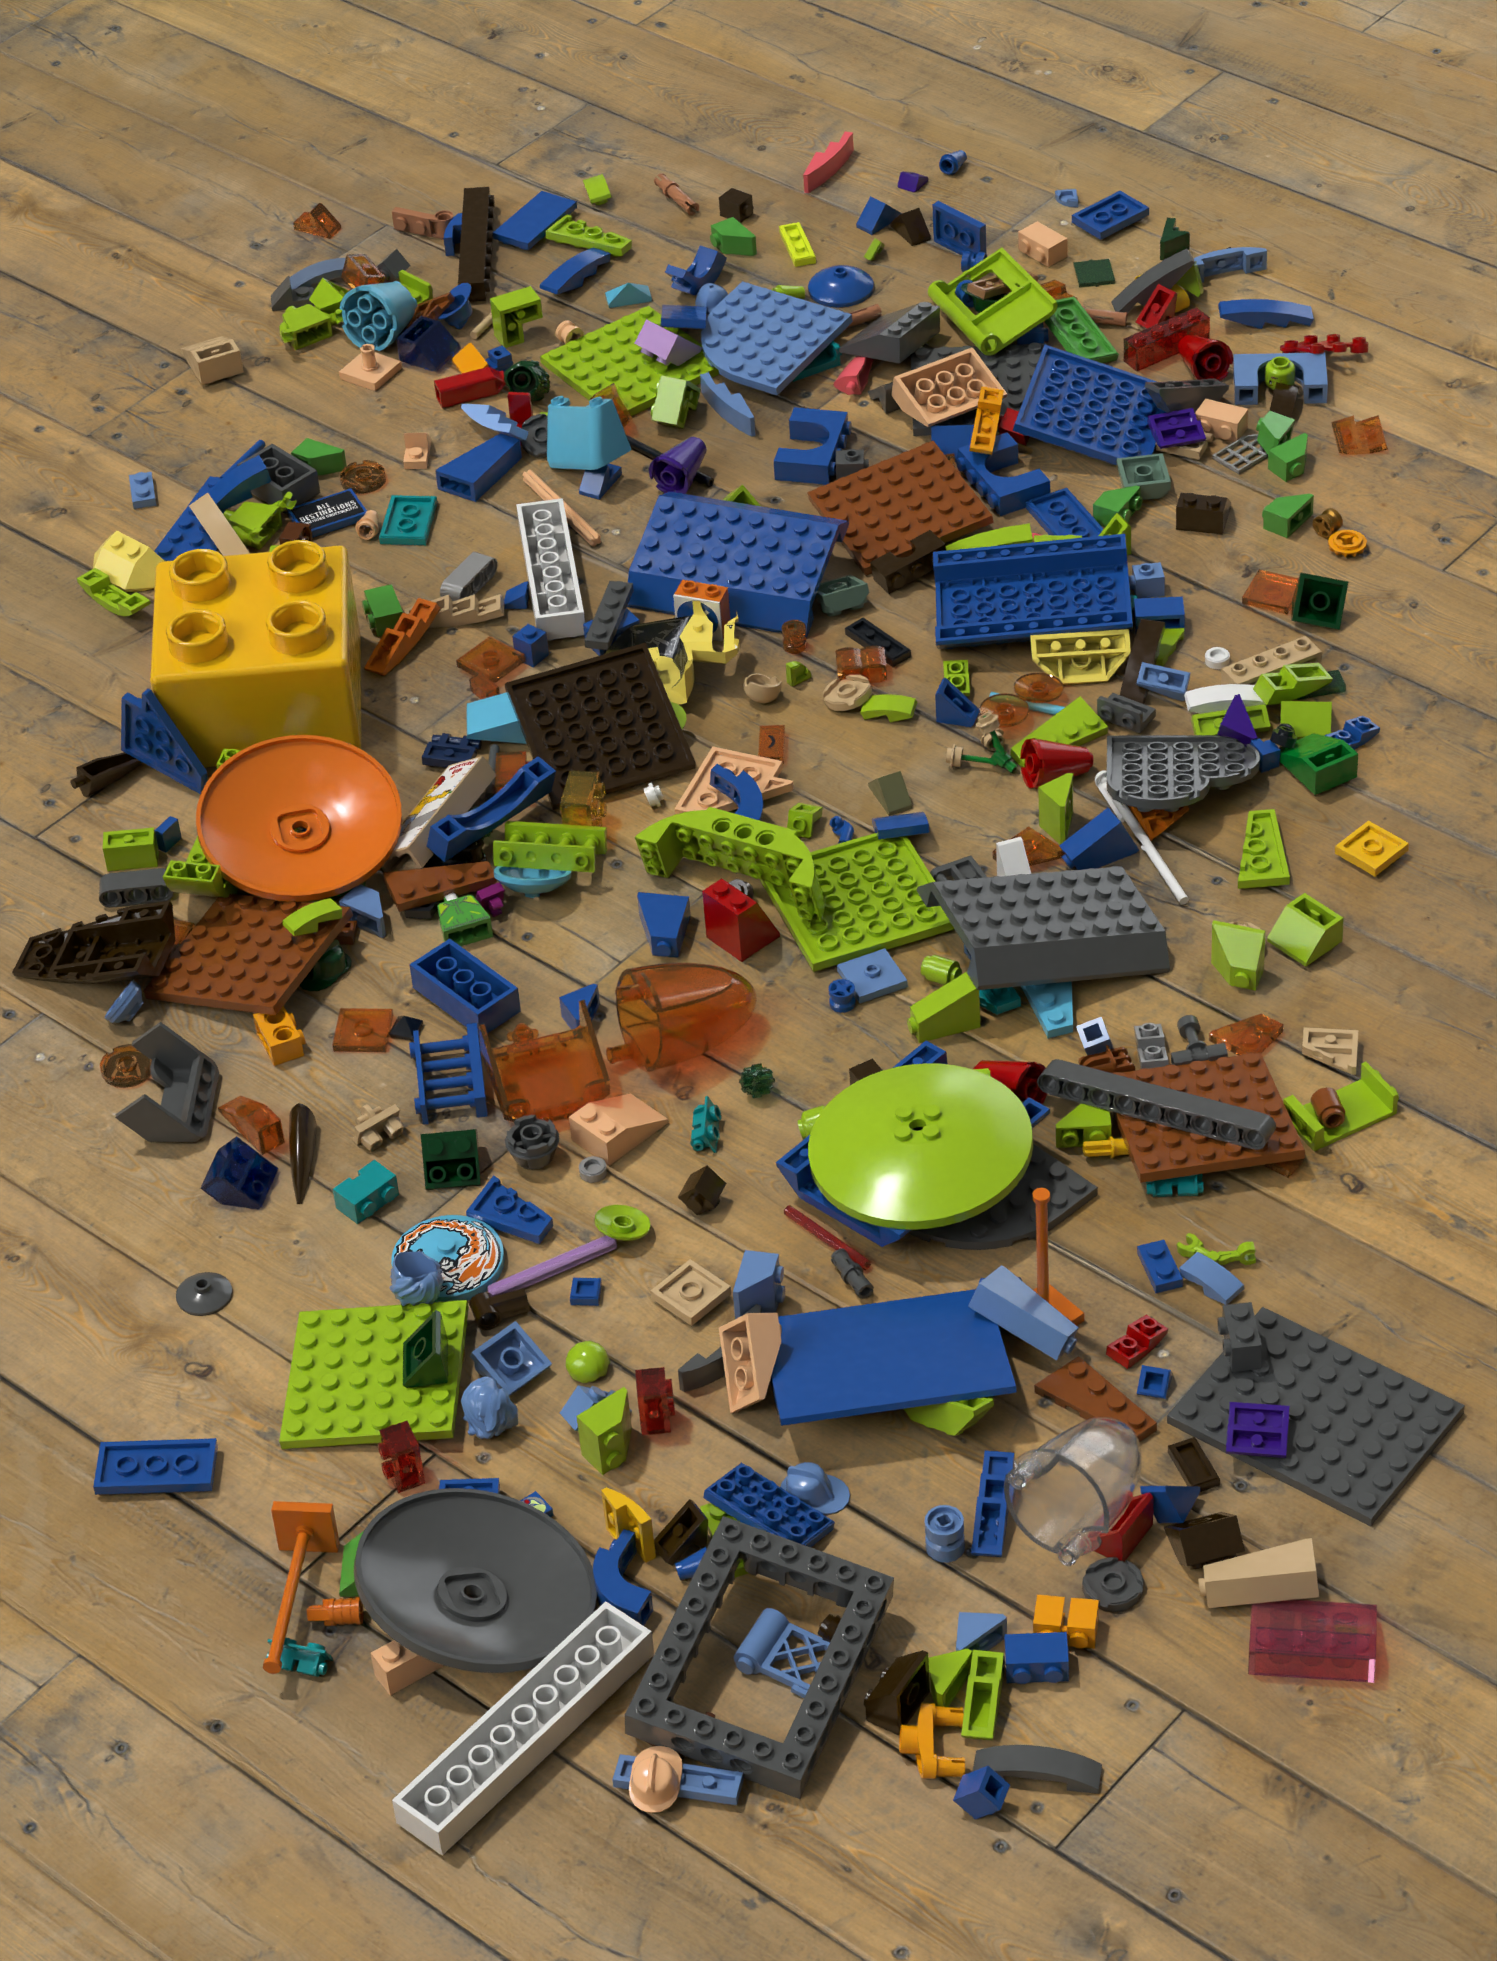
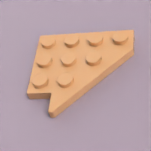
M712 746L676 805L675 814L707 810L708 807L727 812L738 809V806L731 798L710 785L711 769L716 764L731 770L735 776H738L743 770L748 773L759 786L763 800L792 791L794 789L793 781L778 778L783 769L782 761Z

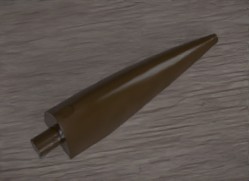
M125 752L96 758L76 767L77 777L72 779L70 783L74 789L79 787L83 796L87 797L121 779L143 762Z
M301 1103L296 1104L289 1114V1155L297 1204L303 1203L316 1145L317 1126L313 1112Z

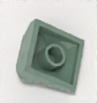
M1163 453L1116 458L1122 488L1140 486L1142 500L1160 499L1168 494L1171 489V480Z
M852 575L820 583L815 599L820 602L822 612L827 613L828 616L839 615L842 613L841 610L848 608L851 610L864 607V603L868 601V583Z

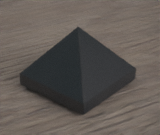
M398 1016L389 1032V1037L414 1041L413 1031H420L423 1020L408 1016Z

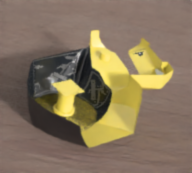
M692 601L693 615L632 625L616 639L605 654L646 643L670 702L677 703L678 705L684 704L688 701L695 681L693 661L726 664L738 654L740 644L739 639H735V623L738 622V615L724 625V650L722 652H716L712 648L713 623L704 613L700 601Z

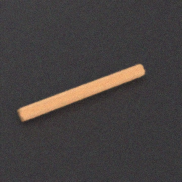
M533 470L524 471L522 474L524 476L523 481L544 501L561 498ZM563 500L567 523L591 546L595 547L597 544H600L601 535Z

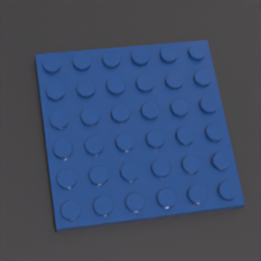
M1044 344L1013 431L1108 462L1112 465H1117L1116 458L1153 454L1156 441L1147 422L1148 416L1166 412L1156 406L1145 388V382L1157 381Z

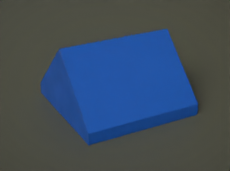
M974 425L931 426V441L936 443L950 462H956L958 448L971 443Z

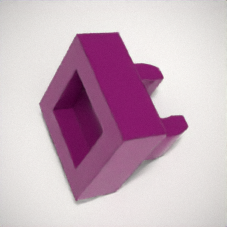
M498 882L477 891L476 900L484 910H489L492 917L502 914L500 908L503 907L505 890L501 883Z

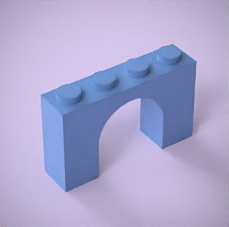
M1325 352L1319 354H1233L1235 405H1258V386L1265 381V367L1269 361L1279 356L1286 357L1294 363L1295 381L1303 388L1304 404L1327 403L1328 381Z

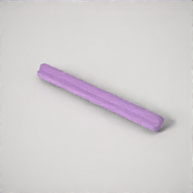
M605 1235L495 1282L487 1287L488 1293L496 1296L527 1288L615 1250L617 1242L614 1238Z

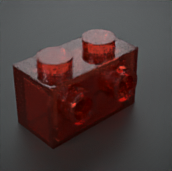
M665 1367L635 1370L642 1435L671 1433L670 1416H675L674 1398L668 1399V1397L673 1396L672 1379H666Z
M408 1421L379 1430L381 1442L377 1444L382 1460H385V1462L381 1463V1468L385 1479L391 1478L397 1493L426 1484L419 1444Z

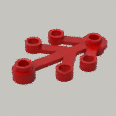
M1328 334L1327 340L1318 342V336L1307 335L1304 336L1303 342L1298 343L1296 340L1284 341V345L1280 346L1282 353L1309 352L1319 354L1324 353V351L1346 352L1347 347H1350L1351 353H1366L1369 351L1366 337H1354L1352 342H1340V334Z

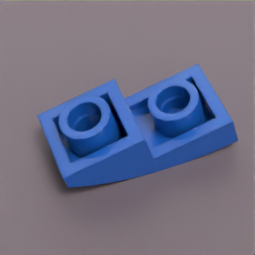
M1359 716L1345 721L1343 730H1338L1325 736L1344 740L1355 750L1380 732V727L1374 724L1368 717Z

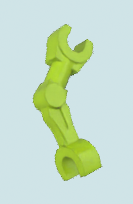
M1188 1233L1186 1235V1242L1189 1245H1183L1181 1242L1177 1243V1252L1183 1257L1191 1258L1196 1252H1199L1220 1265L1239 1260L1245 1265L1256 1263L1254 1254L1256 1251L1253 1242H1244L1234 1251L1216 1252L1205 1249L1203 1243L1196 1235Z

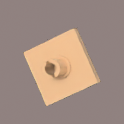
M364 344L360 347L361 353L339 371V376L341 380L377 391L402 369L401 361L376 353L374 351L375 347L372 344Z

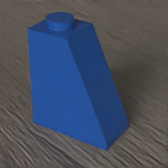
M1109 808L1105 809L1059 845L1065 854L1061 857L1070 869L1075 867L1077 870L1096 869L1136 854L1139 851L1121 821Z
M638 892L639 916L652 955L678 958L691 917L689 896Z

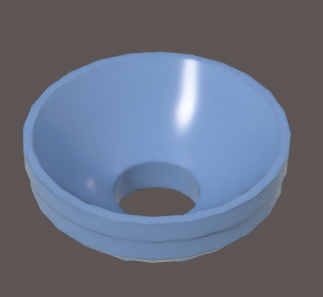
M132 980L110 1007L104 1018L111 1023L130 1021L144 1003L142 1001L140 985Z

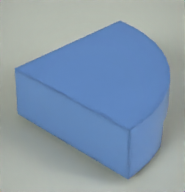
M1076 189L1055 191V199L1058 203L1067 207H1078Z

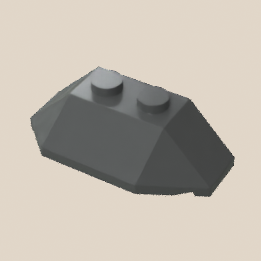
M1215 378L1145 382V388L1159 409L1165 412L1193 408L1194 412H1196L1205 399L1219 401L1229 390L1228 384Z

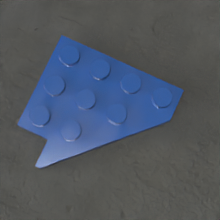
M149 688L142 693V699L127 692L121 700V751L201 795L207 782V770L152 690Z

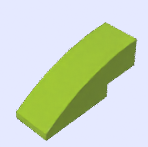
M1320 663L1283 665L1279 673L1261 674L1253 690L1266 705L1279 704L1281 701H1291L1310 694L1331 683L1333 678Z
M973 1650L961 1737L983 1740H993L1005 1668L1003 1652Z

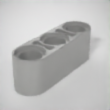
M472 552L443 581L440 588V596L449 595L452 601H456L476 594L495 575L498 567L497 559L478 552Z

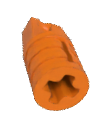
M360 1597L354 1599H323V1605H311L307 1608V1620L324 1621V1626L363 1624L364 1607Z

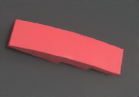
M844 132L839 143L830 142L824 153H815L803 174L804 193H810L825 183L846 163L854 151L853 132Z

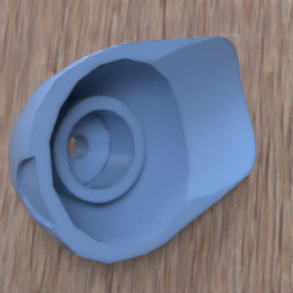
M706 283L699 289L695 305L707 307L706 313L710 314L728 293L719 285Z

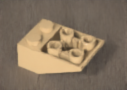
M221 336L180 348L181 353L201 385L244 373L240 350L233 339Z

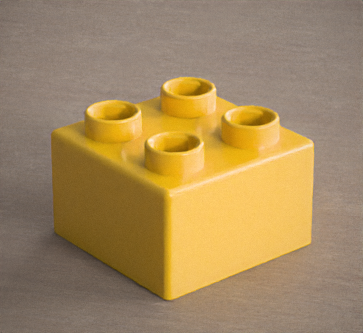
M294 540L277 546L272 552L223 556L214 550L195 549L177 556L173 561H163L157 564L150 673L151 688L204 768L217 767L216 764L223 749L243 750L268 739L290 735L329 737L344 741L359 749L362 748L361 635L346 547L340 545L320 547L317 543L308 540Z

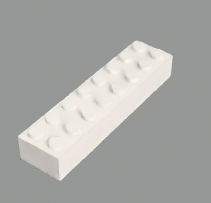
M563 498L516 504L536 628L547 632V641L584 635V610Z

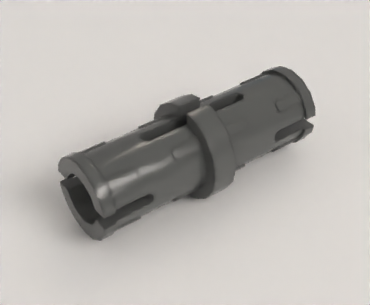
M845 1249L836 1250L831 1255V1262L841 1272L843 1281L855 1290L859 1298L865 1299L869 1297L874 1291V1286L863 1275L862 1267L850 1258Z

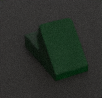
M1167 217L1160 240V260H1165L1185 249H1190V233L1188 231H1180L1179 227H1176V218Z

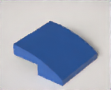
M924 812L872 818L873 828L878 835V839L929 833V823Z

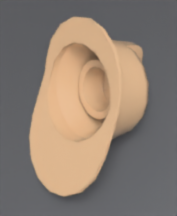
M653 1746L643 1750L635 1758L632 1765L629 1794L633 1804L641 1811L648 1813L662 1812L671 1807L677 1800L683 1768L682 1759L676 1751L665 1746Z

